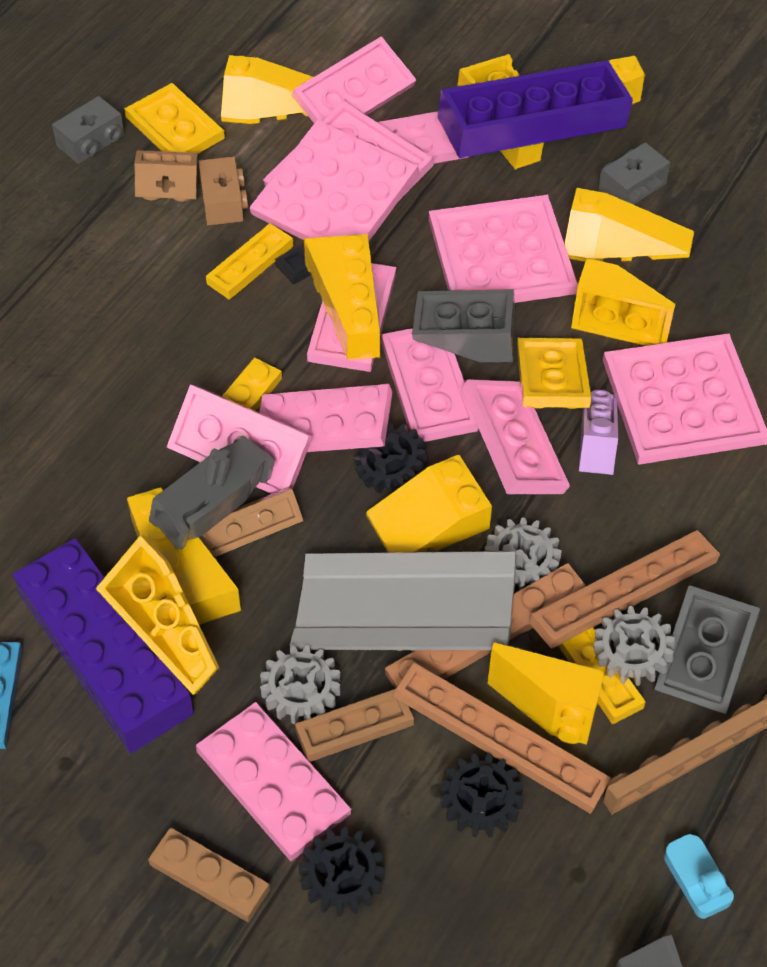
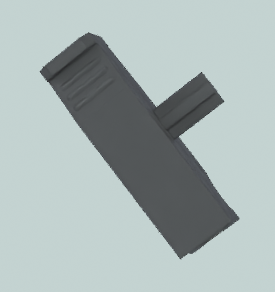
M243 435L234 439V443L219 450L216 448L212 449L210 456L153 498L149 522L161 529L174 548L183 549L186 546L187 540L204 535L242 505L252 494L259 482L264 483L271 479L275 464L273 458Z

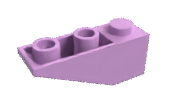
M594 390L591 392L590 408L582 409L579 471L613 475L618 444L617 399L614 394L607 391Z

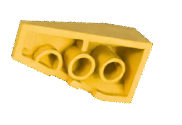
M229 55L224 73L221 121L254 124L260 123V118L276 116L277 120L287 119L288 114L302 113L308 116L292 97V93L295 88L313 77L260 58Z
M577 188L564 245L569 259L586 262L587 258L603 261L604 258L621 257V261H632V257L648 256L652 260L689 258L694 231L608 193Z
M140 535L96 589L193 695L197 694L218 670L219 665L169 561L144 535Z

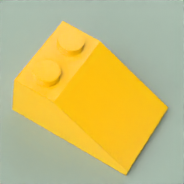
M587 258L577 286L571 328L644 346L667 343L675 304L619 265Z
M456 455L423 470L366 512V516L388 553L427 552L428 548L439 551L490 529L492 505L460 455Z
M493 642L487 684L550 735L558 737L565 743H582L587 745L605 671Z

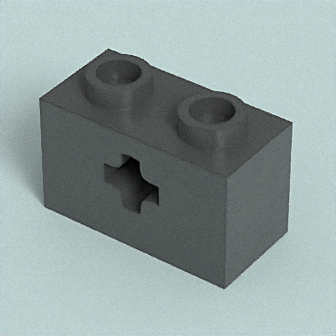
M97 96L52 124L56 146L77 164L124 136L121 113L100 96Z
M645 142L635 149H630L624 156L613 163L610 162L603 167L600 173L598 191L608 193L634 205L667 183L671 162Z

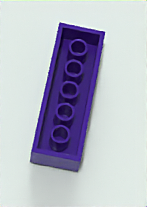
M609 60L441 89L437 118L457 156L464 158L624 128L627 125L633 98Z
M76 538L12 574L20 597L130 754L194 715L190 694L181 681L97 591L96 587L102 582L104 576Z

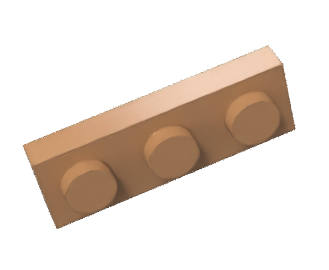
M288 487L238 507L199 538L213 557H216L304 520L293 489Z
M394 689L296 723L295 731L307 760L311 762L413 726L414 718L409 706L393 697Z
M171 827L148 859L150 866L248 923L270 891L269 883Z

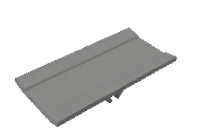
M516 552L305 554L304 579L296 626L290 646L294 645L297 650H303L305 645H310V650L397 651L492 650L493 642L509 646L516 576Z

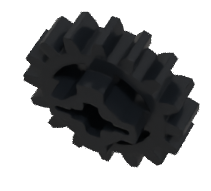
M388 423L385 446L357 448L359 454L353 456V460L357 465L355 470L367 488L373 486L376 493L380 494L385 487L389 494H392L395 491V487L403 486L414 478L416 473H421L426 469L423 462L429 461L426 452L427 447L423 438L419 437L417 430L408 431L406 424L403 423L397 430L394 428L393 423ZM407 445L412 449V455L408 454ZM371 462H374L375 472L371 469Z
M473 753L471 763L467 764L459 758L457 760V771L451 768L447 769V781L441 782L440 793L444 795L441 796L440 804L441 808H449L446 814L448 822L455 819L459 820L458 831L461 832L468 826L472 828V837L476 838L479 830H485L490 838L493 837L495 827H498L502 832H506L508 820L517 822L519 816L517 809L523 808L524 797L520 795L523 794L524 785L523 782H515L518 773L516 769L509 770L508 772L505 770V759L495 764L492 763V754L488 753L485 761H479L476 753ZM479 792L486 793L485 798L478 797Z
M347 827L342 828L340 836H335L332 830L328 829L326 830L327 840L322 841L316 836L312 839L314 851L305 848L303 850V859L306 862L299 864V874L305 876L300 880L302 890H310L308 901L311 904L319 899L321 900V912L325 913L330 906L336 907L337 916H342L344 907H350V910L355 915L358 914V903L362 902L368 907L372 905L370 892L380 894L382 891V884L378 880L385 879V868L380 866L383 864V854L373 853L375 851V841L373 839L365 844L362 842V831H358L354 837H349ZM359 856L365 860L369 873L365 871V867L359 865ZM349 863V871L344 870L341 873V875H338L336 878L335 871L341 872L343 868H346V866ZM316 870L319 871L320 876L326 878V885L324 887L317 880Z

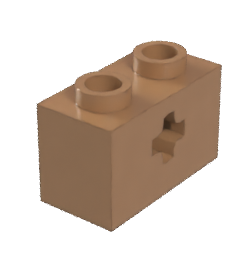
M137 150L135 157V197H143L146 200L173 198L181 202L196 199L198 153Z
M235 156L199 160L207 226L243 222L242 209L248 208L246 190H240L239 188L244 187L242 168L236 169Z

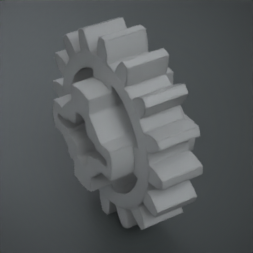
M521 518L519 525H515L509 519L507 520L506 529L497 525L495 526L494 535L489 534L487 537V545L484 552H516L515 583L518 584L519 590L525 588V584H532L559 567L562 550L558 549L559 539L550 538L551 529L549 527L540 530V521L537 520L530 526L527 525L525 518Z
M633 606L628 607V614L625 615L618 609L614 610V620L612 621L604 617L602 619L603 629H596L595 640L597 641L594 642V654H598L599 667L608 665L607 676L610 678L616 673L620 674V683L625 684L628 677L634 678L636 686L640 685L641 677L644 676L650 682H654L655 671L665 674L667 672L666 662H673L674 651L672 649L675 648V637L670 636V624L660 626L661 615L658 613L652 618L648 617V608L646 607L642 609L640 614L635 613ZM654 637L657 639L659 644L658 651L655 650V644L652 643V639ZM611 640L614 641V646L616 647L614 654L609 646Z
M291 645L290 654L285 655L282 651L278 650L276 652L277 662L272 660L266 661L267 672H261L260 675L261 684H263L260 686L261 696L266 698V708L268 710L277 707L278 719H282L286 714H289L291 716V724H295L299 716H304V719L307 720L314 713L318 716L325 714L324 706L329 708L336 706L334 696H340L341 693L340 684L338 683L340 682V671L334 670L335 662L333 658L324 661V650L320 649L315 654L310 653V645H305L303 652H297L296 647ZM283 674L284 678L279 681V686L276 688L277 680ZM325 680L324 689L319 694L317 689L322 687V681Z

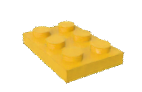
M173 83L125 108L126 118L161 151L199 154L225 139L224 130Z
M517 338V357L523 407L590 408L591 392L582 339Z

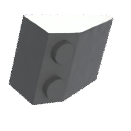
M514 289L418 291L412 339L480 363L513 362L516 326Z
M689 585L672 637H675V648L672 649L674 651L673 662H666L667 672L659 674L654 690L726 714L759 619L760 608Z

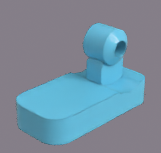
M686 835L671 842L666 848L664 860L699 918L705 919L730 907L734 894L726 884L724 874L718 869L702 840L695 835Z

